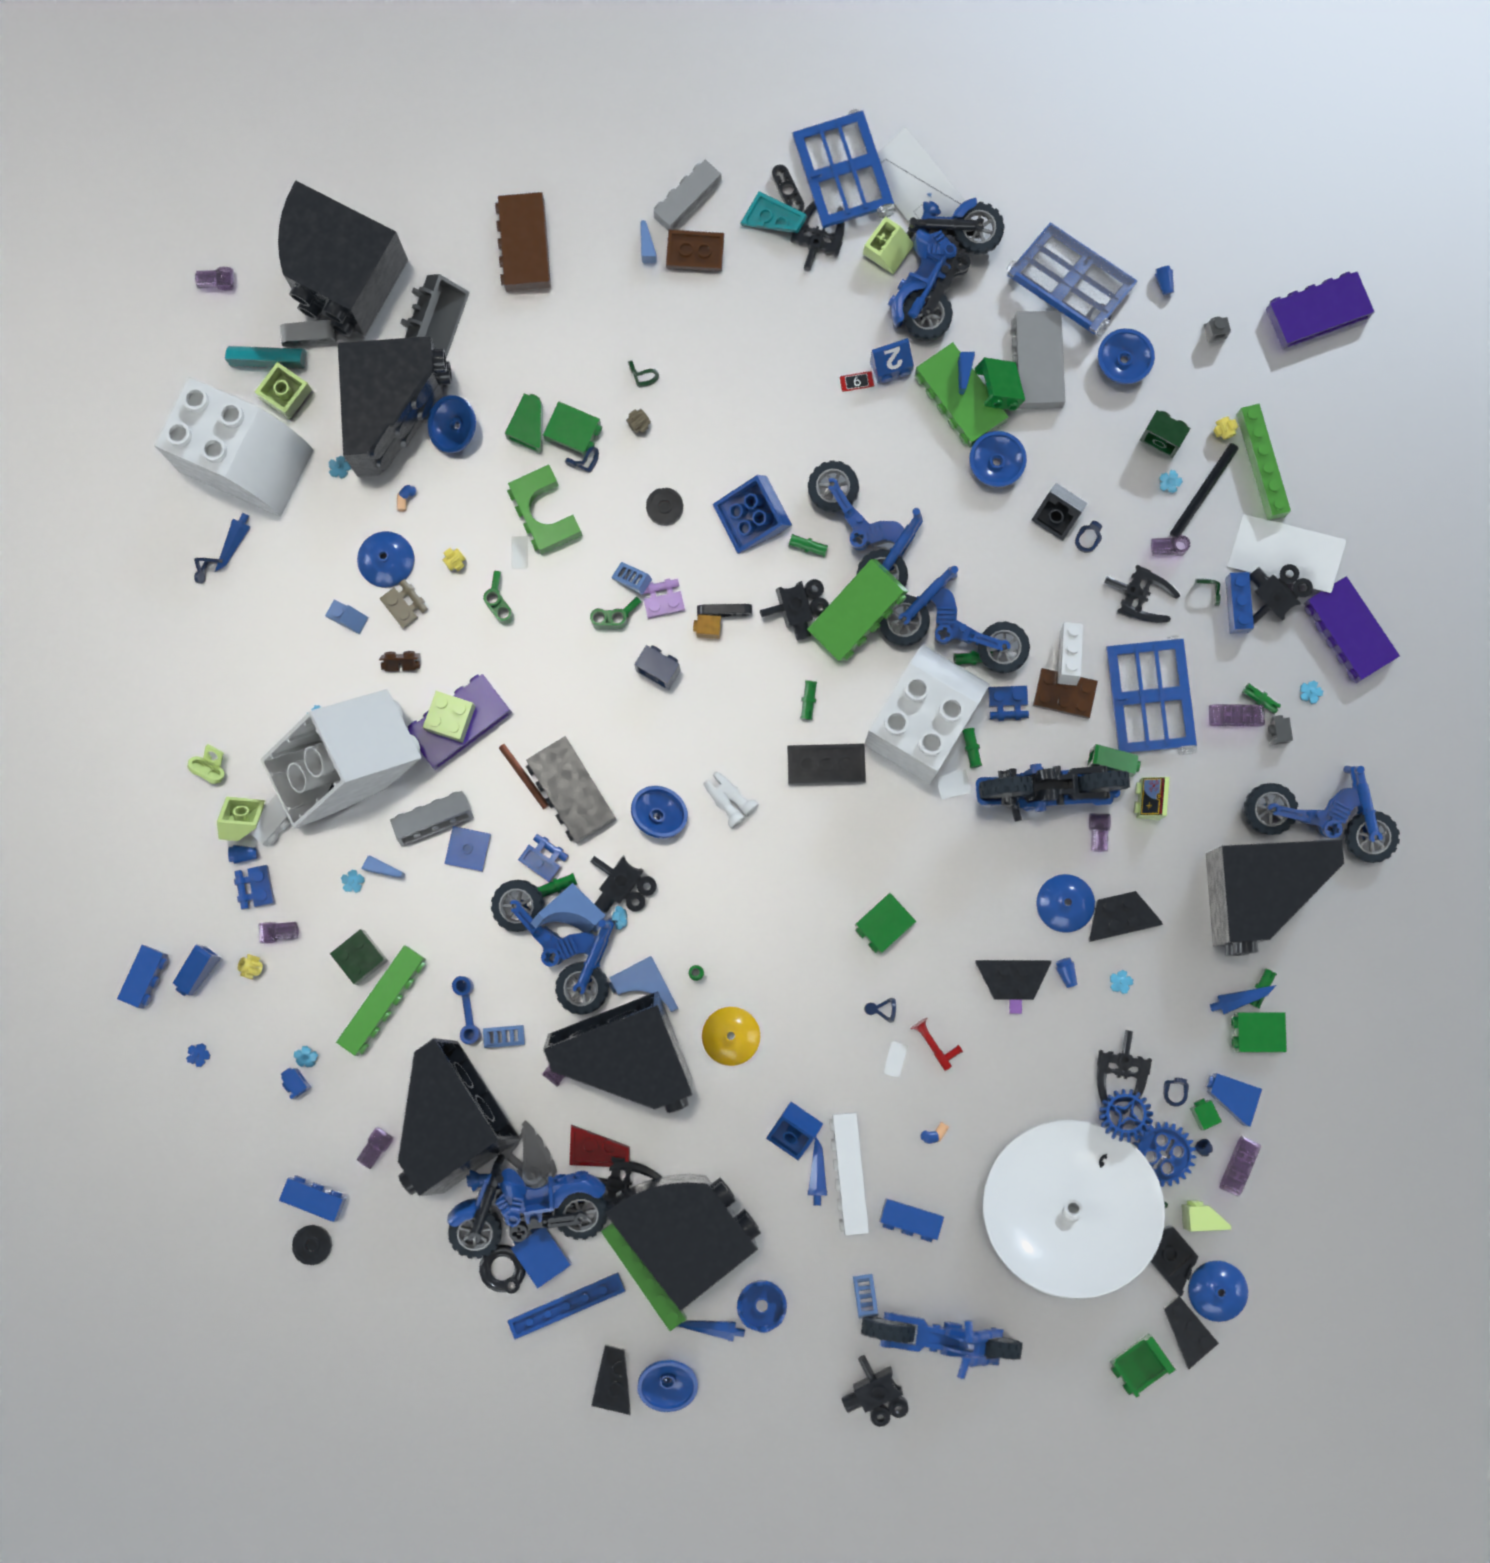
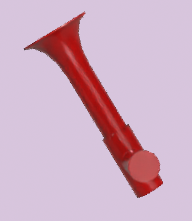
M924 1018L910 1029H915L921 1033L940 1065L946 1071L952 1067L949 1060L962 1053L963 1050L957 1045V1047L944 1055L927 1029L926 1020L928 1018Z

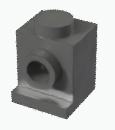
M1214 317L1204 324L1208 343L1226 339L1231 332L1228 317Z
M1283 715L1271 717L1272 721L1268 725V733L1270 737L1272 736V740L1269 741V746L1293 741L1290 717L1283 718Z

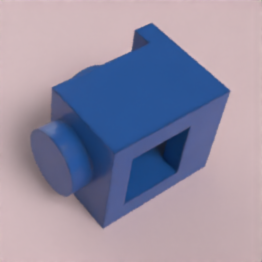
M290 1067L281 1073L282 1086L288 1093H292L289 1096L291 1099L298 1098L311 1088L298 1068L291 1069Z

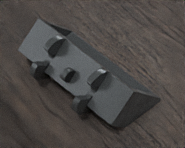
M441 274L427 275L423 287L412 289V293L419 297L417 304L412 305V309H414L412 318H408V320L402 318L400 323L408 328L405 338L431 336L436 349H444L447 358L470 292Z

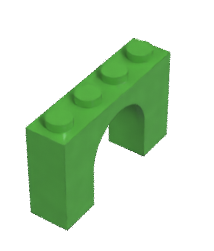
M549 464L508 483L510 489L507 492L511 501L516 500L518 506L515 509L519 517L523 516L526 523H523L527 534L531 533L534 538L531 540L535 551L539 550L542 555L583 536L574 515H570L552 524L540 523L531 515V506L535 498L559 486Z

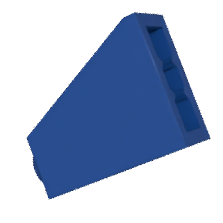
M196 944L173 981V984L177 986L175 990L183 996L186 994L193 996L220 961L221 957L207 946Z
M1213 1073L1212 1076H1209L1206 1087H1208L1207 1093L1242 1125L1251 1127L1262 1089L1218 1073Z

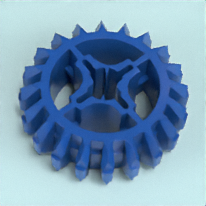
M1123 1088L1121 1095L1115 1090L1114 1097L1108 1094V1101H1102L1104 1107H1100L1099 1112L1103 1114L1099 1115V1120H1104L1101 1123V1127H1108L1105 1130L1106 1134L1113 1132L1112 1139H1115L1118 1135L1120 1136L1119 1142H1122L1123 1137H1126L1127 1142L1130 1143L1132 1136L1135 1141H1138V1134L1144 1137V1130H1150V1126L1147 1124L1153 1123V1119L1149 1118L1153 1116V1111H1147L1151 1108V1104L1144 1105L1147 1098L1143 1097L1140 1100V1092L1134 1096L1132 1089L1129 1090V1094H1126ZM1119 1102H1129L1125 1107L1115 1106ZM1135 1106H1137L1142 1113V1121L1139 1120L1138 1116H1136L1133 1112ZM1130 1109L1129 1117H1126L1122 1122L1123 1114L1128 1113ZM1110 1110L1113 1111L1114 1115H1116L1119 1119L1118 1124L1116 1126L1110 1119ZM1127 1124L1137 1125L1134 1129L1123 1130V1127Z

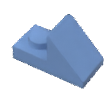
M335 599L325 615L332 621L358 634L361 633L369 618L350 605H345Z

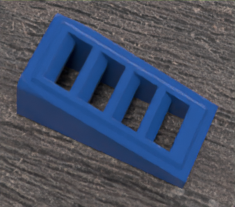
M961 352L959 354L958 376L960 395H964L975 352Z

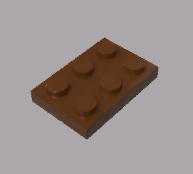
M668 229L666 268L722 271L724 233Z
M1041 668L1033 706L1089 719L1098 681L1080 677L1077 686L1057 684L1058 671Z

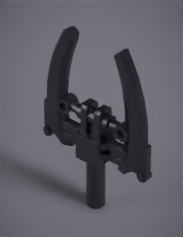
M814 201L803 212L807 215V219L800 231L792 233L790 238L791 242L797 241L799 245H808L809 253L804 265L806 270H811L816 253H819L820 250H825L827 254L834 253L836 257L839 256L845 222L836 224L835 233L831 234L825 231L826 228L822 230L819 229V226L810 228L807 223L816 209ZM842 206L838 207L837 212L843 211ZM809 231L812 232V234L814 235L807 236L804 235V233H807ZM823 237L829 238L831 243L824 241Z
M1140 565L1135 566L1136 572L1131 576L1133 580L1128 584L1108 576L1106 577L1105 584L1124 591L1126 596L1124 600H1121V609L1117 610L1119 614L1155 623L1169 622L1171 620L1170 616L1157 615L1142 611V604L1148 602L1146 597L1151 594L1149 587L1152 583L1167 591L1174 598L1180 597L1179 592L1162 577ZM1142 580H1145L1146 585L1141 589L1140 583ZM1139 599L1138 605L1136 607L1132 606L1133 600Z
M1125 1030L1122 1053L1115 1055L1112 1051L1104 1053L1103 1050L1098 1051L1097 1087L1101 1103L1103 1100L1108 1101L1106 1079L1107 1074L1110 1073L1117 1075V1078L1124 1076L1123 1079H1127L1130 1076L1135 1077L1137 1082L1133 1095L1135 1096L1136 1093L1140 1092L1141 1098L1144 1092L1148 1075H1150L1152 1059L1144 1060L1141 1056L1133 1058L1130 1054L1133 1031ZM1109 1063H1116L1118 1068L1111 1069L1108 1067ZM1132 1066L1138 1067V1072H1131L1129 1068Z
M612 1156L611 1160L614 1164L609 1168L611 1175L608 1176V1179L597 1178L605 1184L608 1194L604 1197L607 1204L616 1197L617 1192H624L630 1189L629 1185H632L630 1174L632 1172L643 1174L652 1179L662 1176L648 1166L633 1161L625 1162V1158ZM620 1170L625 1171L624 1180L620 1178Z

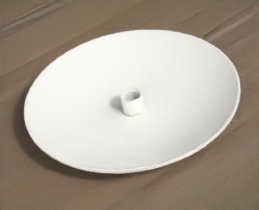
M1063 1120L1031 1128L1015 1138L1000 1153L989 1172L984 1188V1222L989 1239L999 1258L1022 1281L1037 1290L1057 1297L1086 1299L1117 1291L1129 1284L1147 1267L1155 1255L1162 1238L1165 1222V1204L1162 1189L1153 1168L1144 1155L1131 1142L1128 1143L1124 1137L1123 1141L1119 1142L1120 1136L1118 1135L1115 1139H1112L1113 1132L1106 1134L1105 1130L1107 1128L1101 1127V1125L1077 1120ZM1107 1154V1159L1104 1158L1102 1161L1104 1166L1100 1168L1099 1159ZM1071 1206L1076 1207L1078 1213L1071 1214L1068 1208Z

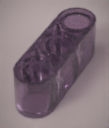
M1243 704L1209 705V725L1264 726L1265 706Z
M1244 1136L1239 1138L1220 1182V1189L1237 1197L1241 1195L1260 1151V1143Z

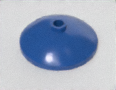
M1124 328L1111 332L1103 339L1098 349L1100 369L1106 377L1116 383L1133 384L1139 382L1149 374L1154 365L1155 352L1152 343L1144 334L1134 329ZM1121 359H1126L1127 363L1121 362Z
M448 395L439 399L434 404L428 417V433L432 443L439 450L449 453L459 452L471 442L474 436L476 417L472 406L466 399L456 395Z
M993 431L982 435L976 440L970 451L969 463L973 474L980 482L991 487H1005L1013 484L1021 477L1026 467L1027 455L1024 446L1015 436L1003 431ZM993 461H999L1000 465H994Z
M390 531L378 532L368 537L362 543L357 555V564L362 576L372 585L382 588L394 587L399 585L402 580H406L413 570L415 561L414 552L409 542L403 536ZM382 554H387L385 559L380 558Z
M662 786L645 787L634 796L631 803V816L634 823L649 836L662 839L671 838L679 834L686 825L688 818L686 805L682 798L671 789Z
M1062 874L1050 878L1042 885L1037 895L1036 907L1039 917L1049 928L1058 932L1069 933L1083 928L1090 921L1095 909V898L1089 885L1081 878ZM1065 899H1069L1071 901L1070 906L1065 905Z
M1209 1261L1199 1266L1191 1275L1188 1283V1297L1192 1307L1199 1315L1211 1321L1224 1322L1235 1318L1244 1309L1248 1299V1285L1244 1275L1234 1265L1224 1261ZM1220 1289L1224 1290V1294L1222 1296L1218 1295V1291Z
M663 1360L655 1362L643 1370L638 1379L637 1389L640 1399L649 1408L660 1412H674L685 1408L694 1400L698 1391V1381L693 1370L684 1363L674 1360Z

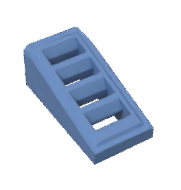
M641 220L642 262L657 263V254L645 220Z
M623 562L620 563L611 577L643 595L652 581L649 574ZM623 569H626V570L624 571V573L622 574V576L619 577V575H620V573L622 572V570H623ZM630 571L631 573L629 574V576H628L627 579L625 580L624 578L626 577V575H627L628 572ZM636 574L632 582H630L633 575ZM639 577H641V579L639 580V582H638L637 585H636V584H635L636 581L638 580Z
M370 855L367 856L361 868L368 872L398 878L405 877V873Z
M524 1025L483 1028L484 1048L525 1045ZM507 1030L510 1032V1042H507L506 1039ZM514 1030L518 1031V1041L514 1039ZM498 1031H501L502 1043H499ZM490 1032H493L494 1043L490 1042Z
M873 1274L853 1276L859 1319L879 1316ZM870 1281V1285L858 1287V1283ZM871 1290V1293L859 1295V1291ZM872 1298V1302H860V1299ZM873 1306L874 1310L862 1311L861 1308Z

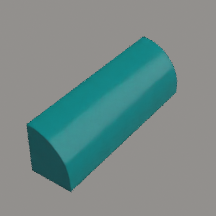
M228 346L225 353V360L230 366L273 368L278 362L285 368L305 369V349Z

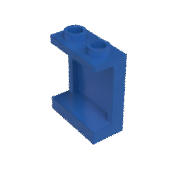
M547 1228L531 1229V1235L524 1241H514L515 1246L511 1248L537 1289L572 1265L570 1259L565 1256Z

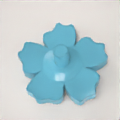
M341 455L336 458V461L331 459L328 462L331 469L329 474L331 476L338 477L339 475L342 479L348 474L347 471L351 470V466L347 461L345 462V457Z
M1170 470L1169 475L1165 472L1159 477L1162 481L1160 482V489L1163 491L1168 489V492L1174 493L1177 491V487H1180L1183 483L1182 477H1178V473L1175 470Z
M1314 680L1308 682V685L1303 683L1300 686V691L1302 692L1300 697L1306 702L1310 701L1311 704H1316L1319 696H1323L1324 691L1321 690V687H1317L1318 682Z
M353 869L348 872V876L343 874L341 877L342 883L345 884L343 886L345 892H352V890L355 893L360 892L362 888L361 883L365 882L364 877L361 874L357 875V870Z
M616 906V912H613L611 917L613 921H616V929L621 930L627 925V912L622 907Z
M1124 970L1117 972V975L1112 973L1110 982L1113 984L1110 988L1116 992L1120 990L1122 994L1128 993L1130 988L1127 985H1133L1134 980L1127 976V971Z
M303 1046L301 1050L294 1051L297 1065L300 1067L304 1065L306 1067H313L315 1065L314 1061L318 1057L316 1051L311 1052L308 1046Z

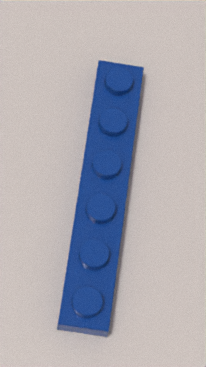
M617 1272L511 1318L507 1322L514 1339H518L619 1295L626 1290Z

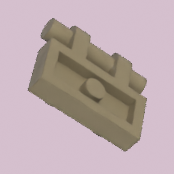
M405 579L399 583L403 588L401 592H398L394 587L379 598L402 629L418 619L414 611L419 609L422 613H425L428 610L424 604V599L416 594L413 585L409 584ZM407 596L413 601L410 606L404 600Z

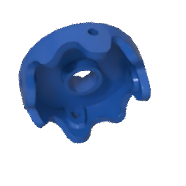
M758 1280L748 1284L741 1291L737 1301V1312L743 1324L747 1328L760 1333H766L778 1327L784 1320L787 1311V1302L783 1291L773 1282ZM759 1300L767 1302L768 1307L765 1311H759L756 1308Z

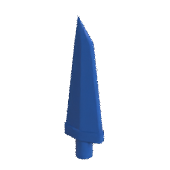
M242 512L239 520L232 519L219 558L223 559V562L217 563L215 572L227 565L249 531L250 526L246 525L249 515Z
M1276 985L1218 995L1219 1002L1210 1004L1211 1010L1214 1012L1222 1009L1223 1015L1228 1014L1233 1010L1268 996Z
M815 1137L808 1195H813V1205L821 1206V1196H827L823 1147L817 1137Z
M688 1320L678 1325L681 1328L728 1341H734V1336L744 1337L745 1329L735 1328L736 1322Z

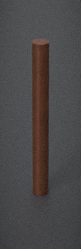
M502 744L499 750L542 809H546L549 805L507 746Z

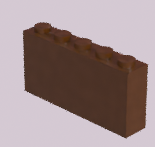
M543 192L498 196L495 210L496 214H499L500 219L496 221L497 232L501 233V238H498V248L502 250V256H499L500 268H503V274H500L501 285L505 286L506 292L551 288Z

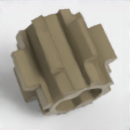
M634 409L628 414L629 418L626 419V422L636 434L638 432L643 433L649 429L648 426L651 421L642 409L638 411Z

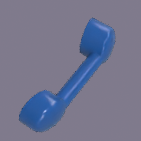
M459 976L453 980L452 989L457 995L462 996L466 1026L460 1031V1039L465 1044H474L480 1039L481 1035L480 1029L473 1023L469 996L474 989V984L470 978Z

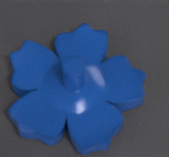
M201 1043L197 1044L196 1047L194 1045L188 1047V1054L190 1055L186 1057L187 1062L196 1064V1067H202L205 1064V1060H209L211 1056L209 1051L205 1050L206 1045Z

